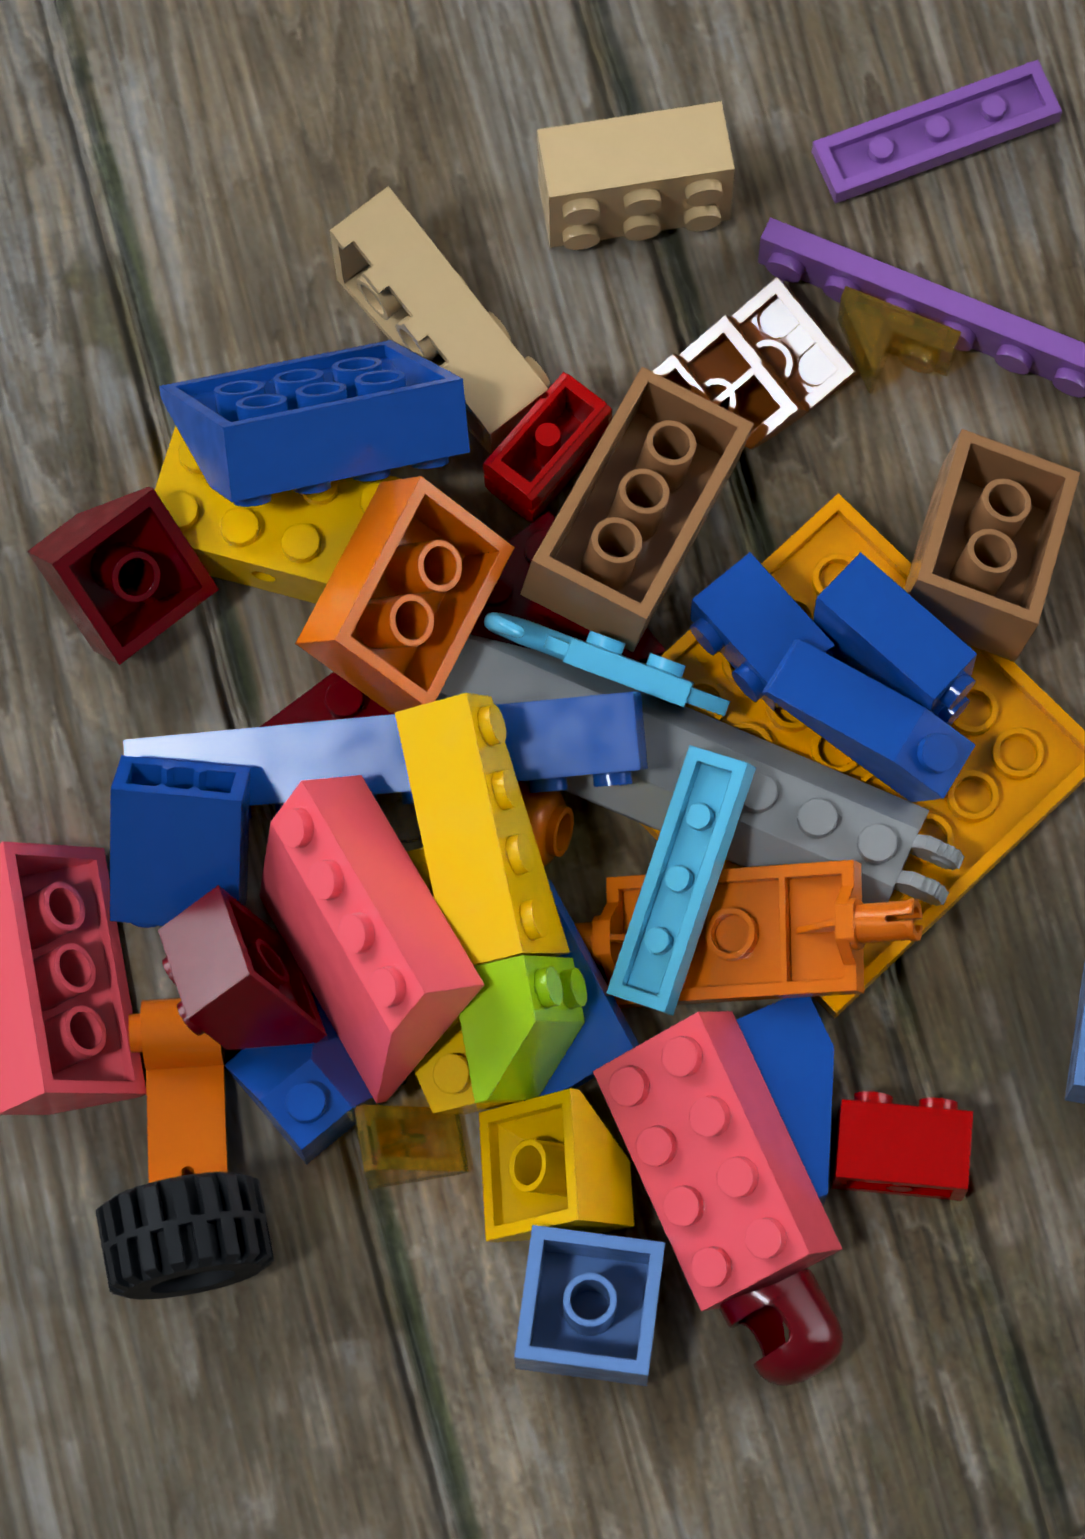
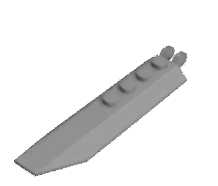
M470 634L437 700L463 693H473L491 696L493 703L496 705L641 691L564 663L563 660L539 651ZM641 692L648 769L632 771L633 784L594 787L593 774L567 777L568 790L565 791L661 831L689 745L747 762L755 766L756 770L725 860L741 867L856 860L861 863L863 904L889 902L891 894L896 890L930 905H944L949 894L945 886L919 873L903 870L906 861L911 854L938 867L955 870L960 869L965 857L961 850L949 845V843H944L932 836L918 834L929 813L928 809L691 708L676 705Z

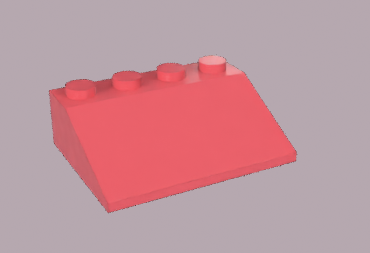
M362 775L302 780L270 822L259 897L281 936L284 938L376 1104L384 1103L393 1095L485 984Z

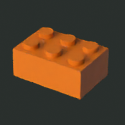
M422 476L380 482L295 644L390 713L434 702L438 698L515 547Z

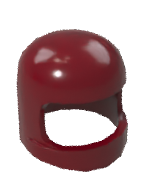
M810 1269L798 1272L765 1288L734 1297L721 1304L719 1308L729 1328L744 1325L751 1330L763 1354V1358L755 1362L753 1366L761 1377L772 1384L789 1386L802 1383L827 1369L841 1352L843 1345L842 1328ZM783 1322L789 1330V1338L787 1342L785 1341Z

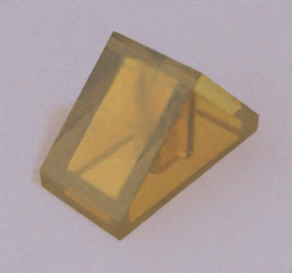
M361 1105L354 1108L364 1173L369 1190L469 1172L460 1114H433L430 1107Z

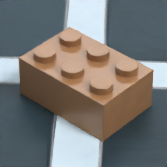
M962 429L940 468L904 590L967 645L1015 662L1039 624L1080 472Z

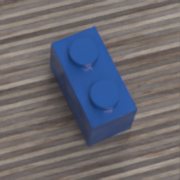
M751 552L692 599L690 620L693 624L690 625V630L696 640L711 655L720 652L735 668L732 676L745 695L754 702L762 698L773 711L780 706L765 696L762 691L794 640L801 639L833 657L835 644Z

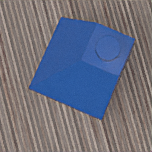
M313 992L312 996L327 1036L317 1043L245 1048L224 1064L228 1072L306 1165L381 1104H376ZM406 1079L398 1087V1089L402 1087L405 1083H407Z

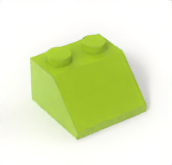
M521 955L474 966L485 985L459 1015L475 1103L520 1102L539 1097L585 1023L582 1006H585L587 1002V988L581 971L574 966L573 958Z

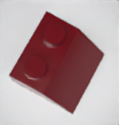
M152 487L143 488L76 514L27 551L93 651L118 665L122 664L219 590Z
M219 885L158 929L166 953V957L162 959V965L169 978L177 986L181 1001L177 1004L178 1013L187 1027L196 1035L201 1036L206 1033L226 1050L317 1043L327 1036L307 980L284 938Z

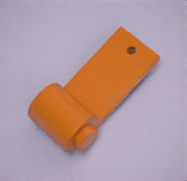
M181 998L142 1000L140 1013L129 1014L131 1053L143 1052L146 1068L149 1183L198 1173L228 1172L224 1047L206 1033L198 1036L187 1027L177 1010V1004L181 1001Z

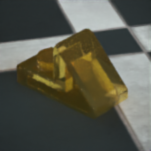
M847 286L842 293L837 321L869 393L872 394L889 354L899 357V361L913 371L923 374H930L934 371L944 376L948 375L957 353L961 331Z

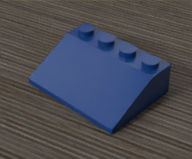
M392 340L159 386L161 400L210 488L233 502L236 506L252 507L263 505L272 500L271 494L289 490L299 494L324 492L331 488V481L353 477L356 481H377L389 477L390 469L407 465L417 469L438 468L449 463L448 457L470 452L463 378Z

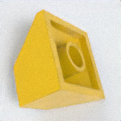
M569 1088L479 1112L485 1238L487 1242L530 1240L532 1225L598 1234L634 1226L630 1160L579 1089Z

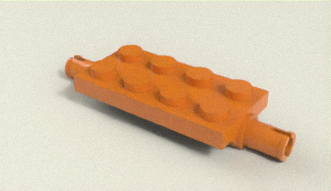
M856 860L722 869L677 1005L864 994L863 948L866 943L901 940L920 941L923 926L914 925L912 920L922 919L921 905L917 898L908 899L907 901L863 904L861 863ZM646 875L606 877L607 903L601 915L594 916L592 922L574 923L595 963L598 966H603L608 986ZM614 996L620 1008L645 1007Z

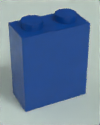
M860 552L817 596L813 621L835 644L834 658L922 705L948 725H951L970 702L966 695L976 682L971 675L977 653Z
M121 755L110 789V921L132 923L143 928L164 926L218 885L243 906L246 905L251 767Z

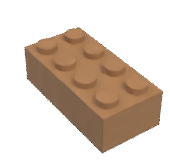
M642 366L534 555L520 595L588 630L626 643L625 649L634 652L739 461L754 423Z

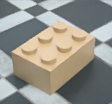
M722 101L537 129L538 183L550 248L564 246L570 250H582L595 246L600 240L624 236L628 240L640 241L655 237L663 230L683 227L689 231H705L718 226L721 221H728L731 218L735 168Z

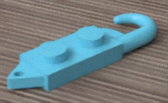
M491 612L484 618V626L491 632L517 644L563 660L564 663L685 707L688 703L722 716L726 715L730 701L693 687L695 682L682 678L686 668L683 664L653 653L649 654L646 664L622 655L626 643L591 630L586 641L529 620L504 613Z

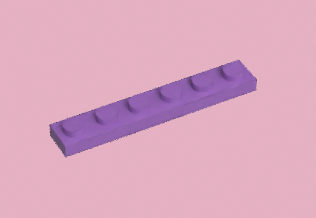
M770 217L760 238L758 263L765 265L766 269L775 277H779L787 282L802 280L822 288L823 292L836 302L845 305L862 304L879 311L880 315L893 325L902 328L919 327L936 334L942 343L959 351L974 349L994 357L998 365L1010 372L1017 374L1031 372L1051 380L1058 390L1067 395L1085 397V343Z

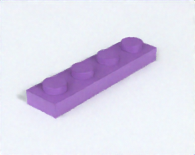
M1037 59L813 141L812 154L836 204L1060 122L1062 109Z

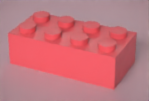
M732 1011L696 1012L593 1071L701 1311L719 1309L721 1304L734 1297L775 1284L842 1250L841 1244Z

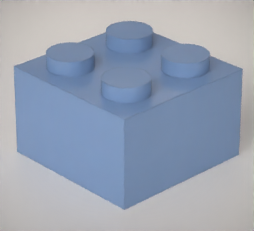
M532 1225L514 1355L515 1369L647 1386L665 1242Z

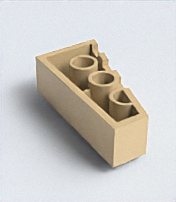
M387 186L330 230L337 281L389 340L463 378L468 430L491 455L540 398L547 399L546 391L551 385L550 380L541 366L532 357L527 356L524 358L511 342V337L502 322L493 313L487 312L462 277L446 260L391 188Z

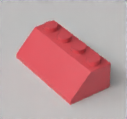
M1 842L0 1115H51L138 1098L147 1094L140 1052L131 1053L129 1014H133L118 925L117 922L110 921V879L104 848Z

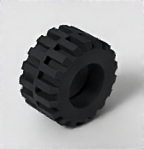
M208 1172L163 1179L121 1192L106 1201L95 1211L109 1291L114 1295L145 1300L205 1292L251 1278L274 1261L260 1181L249 1175L234 1172Z

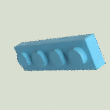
M689 745L606 992L607 994L672 1016L674 1015L756 770L755 766Z

